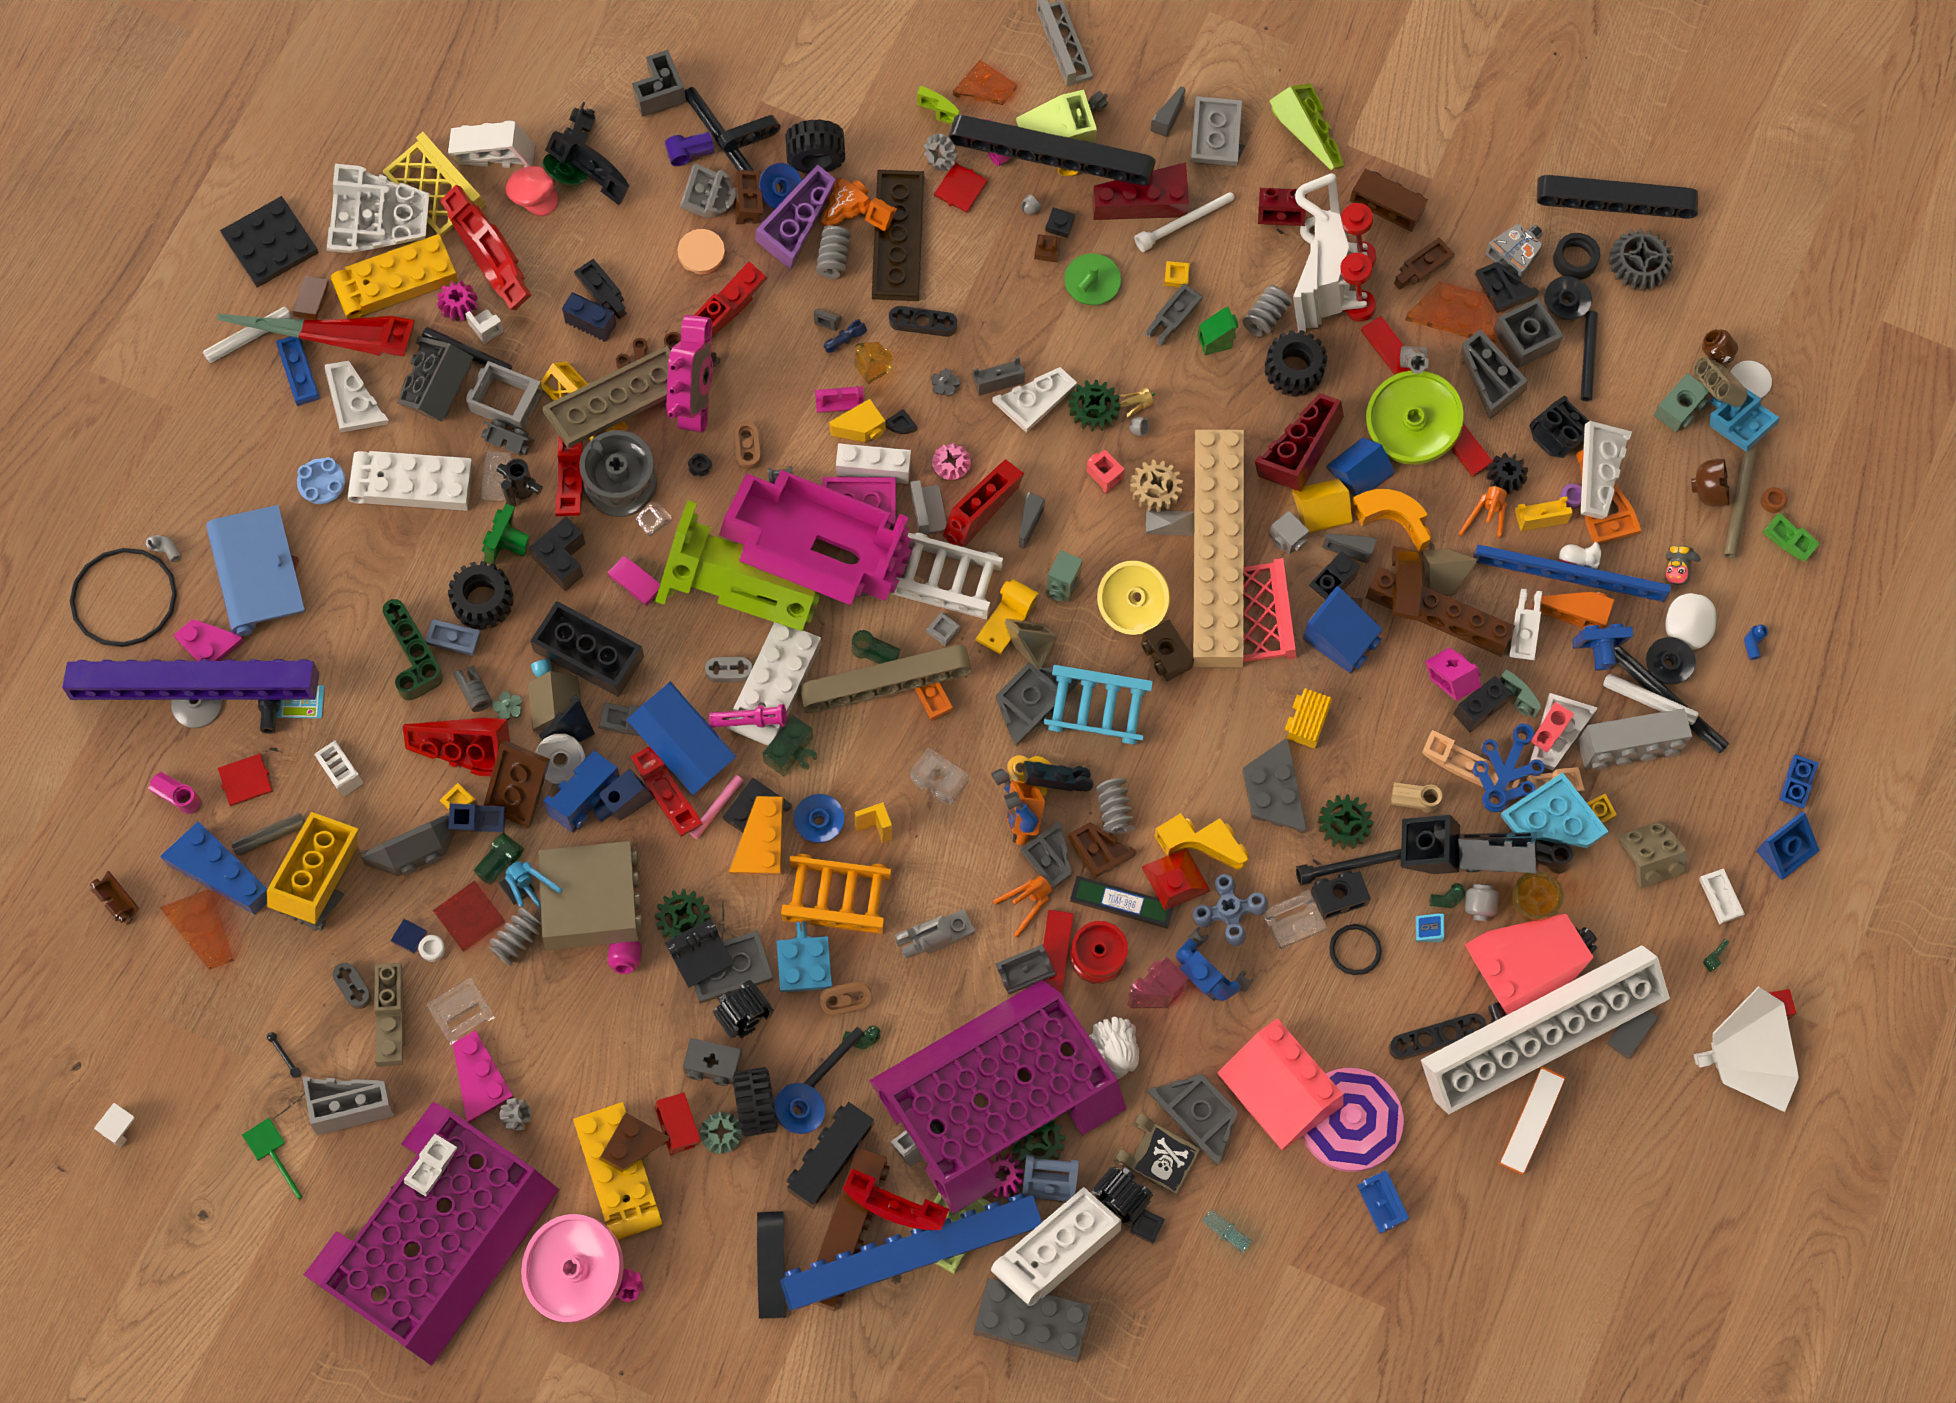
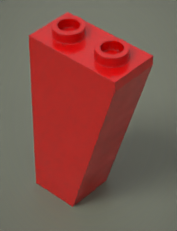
M1003 460L951 509L943 537L950 544L965 548L1019 488L1024 473L1008 460Z

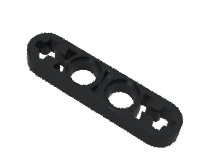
M1472 1013L1406 1032L1392 1039L1389 1044V1052L1395 1059L1404 1060L1442 1049L1475 1032L1473 1028L1465 1030L1463 1032L1465 1036H1462V1028L1467 1027L1471 1020H1473L1474 1024L1479 1023L1480 1026L1477 1030L1485 1027L1486 1021L1480 1014ZM1443 1028H1454L1457 1034L1456 1038L1451 1040L1445 1038ZM1419 1035H1430L1432 1045L1428 1047L1422 1046L1418 1040ZM1410 1037H1413V1045L1407 1047L1404 1053L1401 1050L1395 1049L1398 1041L1402 1045L1409 1044L1412 1041Z

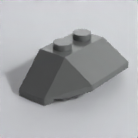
M449 813L359 853L362 861L366 866L396 876L402 874L404 876L410 875L417 871L418 867L426 863L431 865L438 862L446 854L455 830L448 829Z

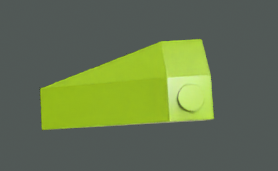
M1311 83L1290 86L1269 100L1272 105L1273 114L1330 170L1344 167L1338 146L1328 134L1331 129L1330 124L1324 121L1321 112L1324 111L1323 105Z

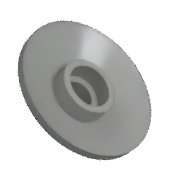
M172 700L171 708L174 717L179 723L189 728H201L211 724L218 717L222 708V700H199L196 704H191V700Z

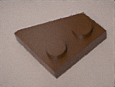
M1091 822L1068 835L1069 840L1094 878L1133 858L1137 853L1133 848L1130 847L1128 849L1118 843L1117 838L1104 833L1101 828Z
M625 1113L599 1160L620 1172H624L638 1160H642L661 1145H665L670 1137Z

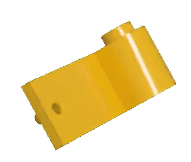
M1015 579L1004 583L1000 594L1003 595L1000 604L975 639V641L1000 655L1011 641L1005 625L1006 619L1024 621L1039 597L1038 592Z

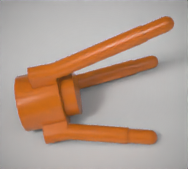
M1495 486L1489 487L1487 494H1482L1479 503L1463 525L1459 535L1462 536L1483 505H1485V508L1489 510L1486 519L1488 524L1491 522L1494 512L1499 511L1497 537L1501 538L1507 506L1505 502L1506 491Z
M1041 875L1034 880L1030 879L1025 884L993 901L994 904H998L1024 890V893L1013 900V904L1019 903L1028 896L1034 902L1038 900V903L1014 933L1015 937L1021 934L1042 905L1049 900L1047 895L1052 892V887Z

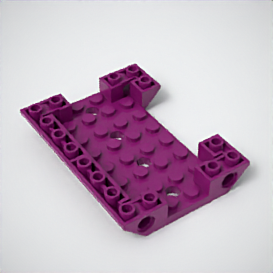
M1043 980L1038 981L869 1080L896 1125L903 1124L928 1164L925 1171L952 1214L957 1213L998 1187L989 1162L991 1157L1071 1110L1069 1113L1070 1117L1083 1136L1126 1110L1117 1078L1062 994ZM1064 1044L1071 1046L1073 1055L1069 1057L1064 1056L1060 1051V1046ZM1019 1070L1028 1071L1031 1076L1030 1081H1020L1017 1072ZM978 1095L985 1097L987 1106L984 1108L977 1107L974 1103V1097ZM934 1121L940 1122L944 1127L943 1133H933L930 1129V1123Z
M435 1102L431 1103L401 1143L403 1147L415 1154L416 1157L356 1238L352 1241L336 1231L304 1273L305 1277L363 1316L431 1366L559 1192V1188L530 1165L452 1111ZM436 1134L456 1146L457 1150L429 1194L424 1196L406 1185L404 1178L419 1160L421 1151L433 1135ZM475 1156H482L484 1158V1165L480 1169L470 1167V1161ZM444 1199L452 1201V1208L447 1213L438 1211V1204ZM411 1243H417L420 1246V1251L415 1257H408L405 1253L406 1247ZM377 1288H385L387 1290L386 1298L381 1302L374 1301L373 1292Z

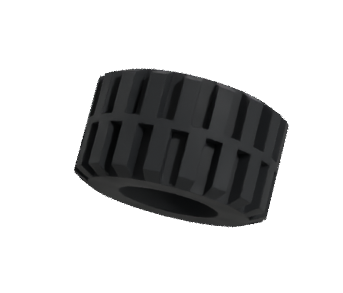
M821 119L801 121L798 124L792 125L791 128H788L787 133H785L787 163L797 171L810 173L819 165L828 172L835 170L845 162L844 132L837 123Z
M1290 330L1288 335L1285 332L1280 334L1279 339L1275 338L1272 345L1269 346L1265 361V376H1268L1267 381L1269 384L1274 383L1273 388L1276 391L1281 389L1283 390L1282 394L1292 393L1293 397H1297L1298 393H1301L1302 396L1307 395L1308 390L1312 392L1316 389L1317 385H1320L1326 369L1325 346L1321 347L1322 342L1319 339H1313L1314 335L1311 333L1305 335V331L1300 330L1299 333H1295V330ZM1288 357H1299L1307 363L1308 367L1303 370H1294L1289 368L1283 360Z
M481 561L480 565H476V562H471L470 567L462 566V572L458 573L456 571L453 575L454 580H450V589L448 590L449 601L456 617L460 618L464 625L469 623L473 629H476L478 625L481 630L487 629L486 625H491L493 628L497 626L496 622L498 620L501 623L505 620L504 614H510V606H513L514 602L513 592L508 577L505 576L501 568L497 570L496 565L492 563L487 566V563ZM479 587H489L495 591L492 598L483 604H473L467 600L469 594Z
M761 1067L734 1072L732 1079L741 1133L744 1137L776 1132L778 1124L770 1075L767 1068Z

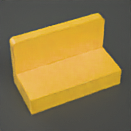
M883 802L854 813L857 831L876 825L882 843L892 840V824Z

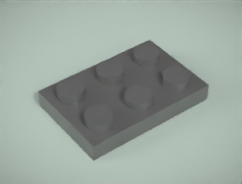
M758 931L723 941L734 964L694 985L699 1004L719 998L728 991L735 993L748 980H752L756 986L773 981Z

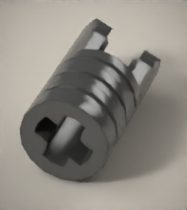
M474 666L468 667L467 673L471 680L470 682L467 681L461 670L453 672L473 712H480L492 704V699Z

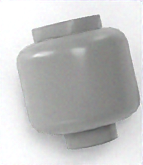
M1473 884V888L1467 890L1465 911L1473 915V920L1488 921L1489 916L1497 915L1499 893L1493 890L1494 886Z

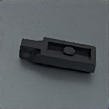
M594 259L574 271L577 279L599 305L609 310L611 309L618 319L627 314L625 312L626 308L621 303L624 301L621 291Z

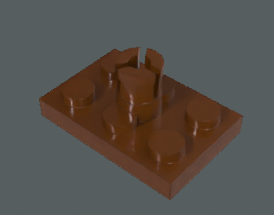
M504 740L499 747L483 806L506 807V819L528 828L533 822L550 759Z

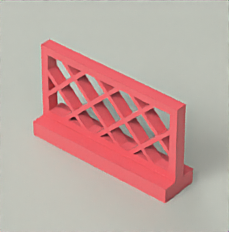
M1274 559V563L1243 567V576L1248 579L1243 585V596L1251 601L1243 611V618L1254 624L1247 634L1243 632V645L1246 641H1249L1257 647L1252 654L1243 655V662L1287 656V659L1297 658L1284 559ZM1270 571L1271 578L1265 585L1255 579L1259 572ZM1251 582L1262 588L1255 598L1244 592ZM1265 591L1274 597V601L1268 608L1258 602ZM1254 605L1265 611L1257 621L1247 614ZM1268 614L1277 620V624L1271 631L1261 624ZM1257 627L1268 634L1260 644L1250 637ZM1272 637L1280 642L1281 650L1269 651L1264 645Z

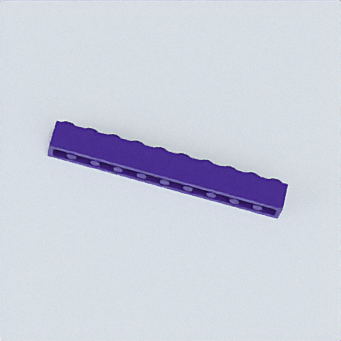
M157 659L151 661L78 660L77 662H67L62 688L70 700H316L320 673L314 661L300 659L298 661H285L282 659H275L273 661H260L257 659L249 661H235L232 659L224 661H211L207 659L200 661H186L182 659L175 661H161Z

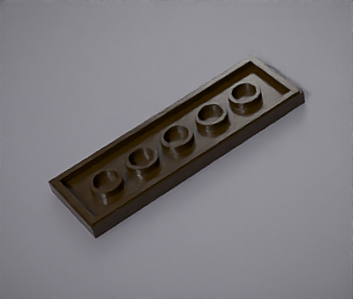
M877 170L876 198L883 200L891 207L897 208L886 231L875 226L872 300L919 301L924 171Z

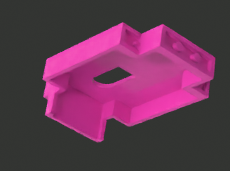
M783 470L780 471L774 484L746 473L724 517L719 533L722 537L744 545L740 562L849 605H852L855 596L860 598L862 592L886 601L889 592L895 593L899 583V579H896V577L901 578L906 566L902 562L907 563L912 549L908 548L911 538L907 537L910 528L905 527L909 517L899 514L894 530L891 531L889 530L891 524L887 523L890 515L889 512ZM817 538L854 553L858 557L859 562L852 565L815 552L811 548Z

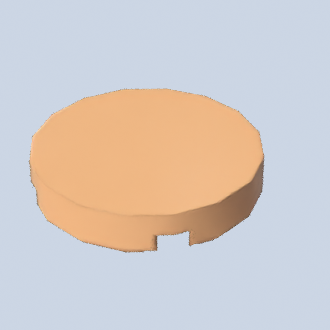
M706 229L692 230L685 234L680 240L677 249L679 261L683 268L699 275L709 274L717 270L725 257L724 243L719 235Z

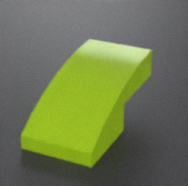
M923 86L919 87L917 105L936 111V120L952 125L954 117L959 115L960 112L957 107L937 92Z

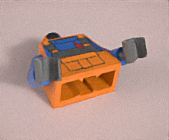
M998 769L992 772L991 775L997 786L1005 783L1004 789L1008 793L1004 795L1008 807L1007 823L1012 833H1014L1012 841L1015 844L1025 845L1028 841V835H1037L1039 832L1045 800L1038 786L1026 785L1023 781H1010L1007 772L1003 769Z

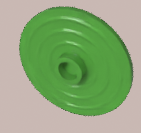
M1090 253L1075 258L1068 265L1065 271L1064 282L1068 293L1076 301L1086 305H1101L1110 301L1118 293L1121 285V275L1118 267L1112 260L1100 254Z

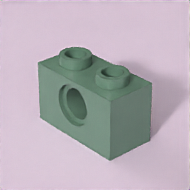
M1686 373L1659 404L1653 416L1675 432L1682 426L1686 428L1694 419L1692 414L1696 409L1700 412L1709 400L1706 397L1709 391L1702 383ZM1679 402L1686 403L1688 407L1682 406Z
M1062 550L1059 551L1048 573L1046 593L1056 601L1063 600L1068 602L1080 579L1083 560Z

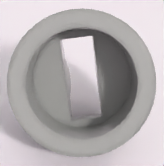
M1028 194L1021 203L1022 211L1028 215H1033L1042 208L1040 203L1031 194Z
M1135 417L1130 421L1132 425L1129 426L1132 434L1137 436H1146L1148 434L1150 423L1147 417Z

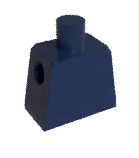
M629 769L600 792L599 795L604 803L595 808L593 812L601 823L611 815H614L619 820H623L653 800L654 797L643 781Z

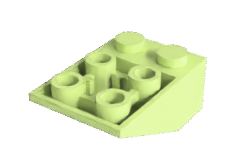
M1084 90L1060 95L1016 118L1017 126L1091 143L1096 142L1097 128Z

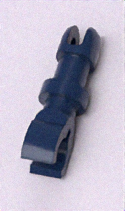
M860 319L853 321L846 331L841 330L837 337L834 339L830 338L824 343L825 351L832 353L839 349L838 347L843 343L848 344L851 342V338L859 337L866 333L867 328L865 324L861 323Z

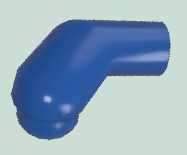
M1763 624L1753 626L1744 637L1749 660L1761 658L1758 645L1768 635V629Z

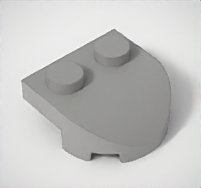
M695 163L692 166L679 207L701 217L713 218L724 213L733 204L736 190L729 181L730 177L724 171L719 170L716 173Z

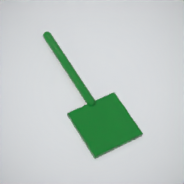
M268 1117L242 1134L258 1161L268 1154L271 1155L296 1197L301 1199V1193L274 1152V1150L284 1145L285 1142Z

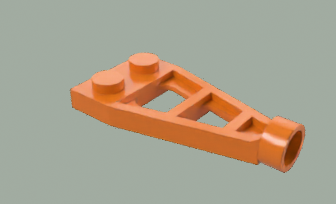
M1584 450L1576 454V458L1580 466L1581 482L1583 474ZM1616 482L1613 487L1615 491L1612 500L1618 508V513L1607 515L1603 519L1585 515L1586 526L1593 544L1594 542L1603 544L1640 534L1642 531L1633 507Z

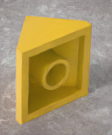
M1339 478L1304 486L1301 492L1292 489L1301 522L1309 530V533L1352 524L1349 490Z

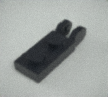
M1024 761L1022 766L1026 785L1081 792L1090 791L1094 785L1090 769L1077 766L1072 769L1063 765L1056 766Z

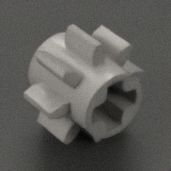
M517 1098L507 1099V1105L501 1106L499 1116L502 1124L506 1126L505 1129L513 1128L514 1131L525 1129L524 1124L531 1123L532 1110L525 1099L518 1101Z

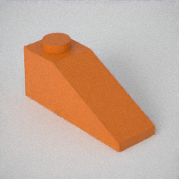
M1591 591L1542 596L1540 611L1541 614L1582 628L1599 625L1600 629H1604L1614 599L1609 598L1604 593H1594ZM1535 602L1533 603L1531 610H1534Z

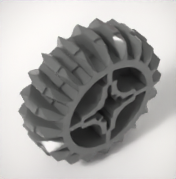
M1641 228L1637 233L1632 229L1627 235L1623 233L1619 239L1615 240L1613 248L1609 252V264L1612 265L1610 269L1611 272L1616 273L1615 280L1623 279L1622 285L1631 284V290L1635 286H1639L1640 291L1644 290L1645 287L1649 290L1653 289L1655 285L1659 287L1663 280L1665 281L1668 278L1669 272L1673 268V255H1670L1671 247H1665L1667 240L1660 241L1659 234L1654 237L1651 235V230L1645 234ZM1630 248H1636L1635 251H1629V253H1624L1626 250ZM1653 267H1658V268H1657L1656 270H1654V271L1646 272L1647 269H1652Z

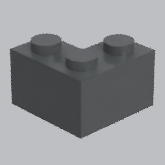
M665 50L647 56L646 60L650 77L632 83L634 98L642 117L686 102L684 86L669 51Z

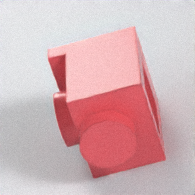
M1104 450L1100 454L1095 453L1089 458L1086 472L1103 488L1102 491L1106 494L1123 480L1125 469Z

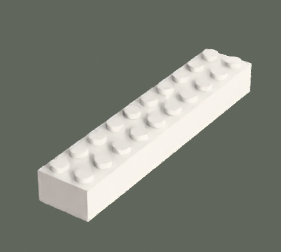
M1641 945L1421 1059L1434 1101L1449 1115L1669 1000L1670 997L1658 957Z

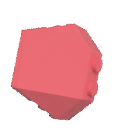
M1567 914L1486 931L1465 944L1475 964L1507 1015L1574 981L1594 958Z

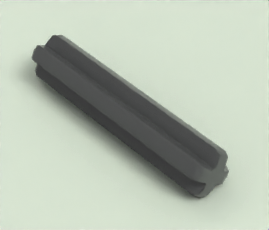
M297 813L232 842V848L236 855L244 854L301 829L305 820L300 813Z

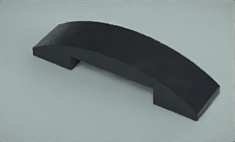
M554 131L545 151L563 164L567 161L572 163L603 186L600 192L620 205L629 189V184L619 170L591 147L573 137Z
M783 1211L757 1212L759 1319L786 1318L785 1295L780 1280L785 1277Z

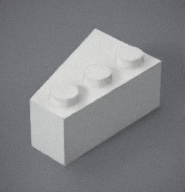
M504 121L503 123L494 124L483 123L476 126L463 125L458 128H451L448 154L458 165L488 166V162L502 163L504 168H510V164L525 165L524 167L533 166L535 144L515 121Z

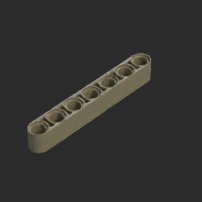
M956 645L808 681L800 686V693L804 711L807 713H817L964 677L970 674L971 665L966 647Z

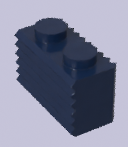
M574 292L570 294L562 307L565 324L569 323L570 326L573 325L574 328L577 327L582 332L586 331V334L590 333V336L594 335V338L598 337L603 342L607 341L616 326L613 311Z

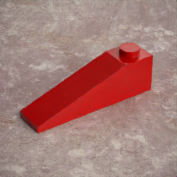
M474 718L412 723L402 726L405 749L431 759L439 758L449 762L450 766L456 768L458 766L471 770L470 773L478 776H492L500 744L504 740L510 742L507 719Z

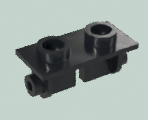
M583 102L578 109L574 107L569 117V120L572 121L570 128L566 127L563 134L585 144L588 134L582 132L581 129L590 132L596 116L594 115V110L589 108L583 109L585 102Z

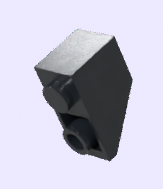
M1341 551L1309 586L1326 600L1337 586L1344 591L1357 577L1360 566Z

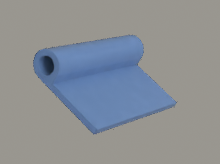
M278 505L216 518L206 524L232 633L241 637L248 636L256 628V623L305 612Z

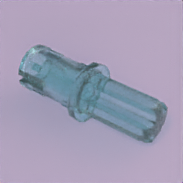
M1213 1210L1208 1211L1202 1220L1206 1226L1221 1236L1220 1240L1223 1241L1225 1239L1242 1254L1252 1242V1239H1249L1234 1227L1235 1224L1233 1222L1231 1224Z

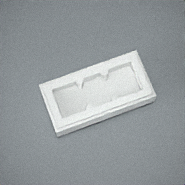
M1724 868L1699 878L1719 925L1745 915Z

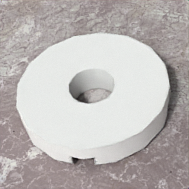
M553 734L546 737L535 751V753L550 759L545 779L554 784H560L563 780L569 782L575 774L574 769L585 760V753L581 744L574 737L567 734ZM558 753H564L567 756L566 761L561 765L553 762L554 756Z

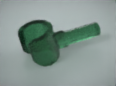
M1724 939L1718 948L1703 960V964L1709 972H1712L1722 964L1718 956L1729 944L1728 940Z

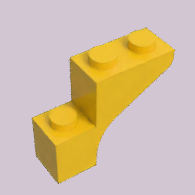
M1180 813L1155 829L1154 837L1167 856L1185 848L1196 849L1235 870H1241L1247 865V857L1249 855L1246 848L1241 843L1238 845L1233 837L1234 832L1228 823L1224 824L1220 818L1194 833L1195 827L1189 818L1185 819Z

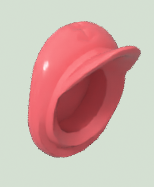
M523 167L515 171L507 180L505 191L508 198L535 215H548L558 205V195L554 189L555 180L542 167Z

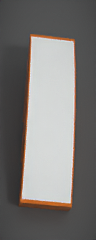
M1541 1066L1520 1111L1519 1118L1509 1137L1510 1139L1499 1164L1522 1175L1524 1174L1566 1078L1565 1076Z

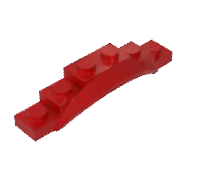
M455 185L440 201L448 212L450 221L487 280L498 295L503 297L508 307L516 311L532 296L523 282L525 277L517 266L519 260L496 225L490 224L480 207L472 204L463 188Z

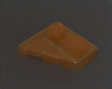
M979 60L953 90V96L960 98V95L974 97L976 101H990L993 104L1003 105L1017 89V84Z

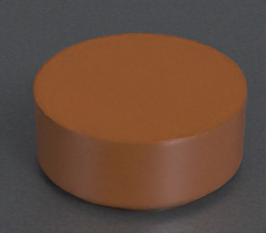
M1776 487L1767 489L1761 497L1763 508L1771 513L1780 512L1787 503L1785 492Z

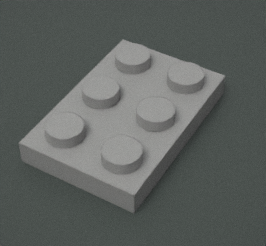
M1196 96L1191 162L1237 166L1242 100Z

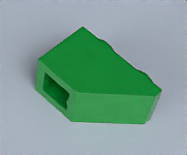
M1229 307L1223 308L1199 324L1197 336L1204 355L1232 349L1233 341L1236 339L1235 331L1238 328V320L1235 314H1231Z

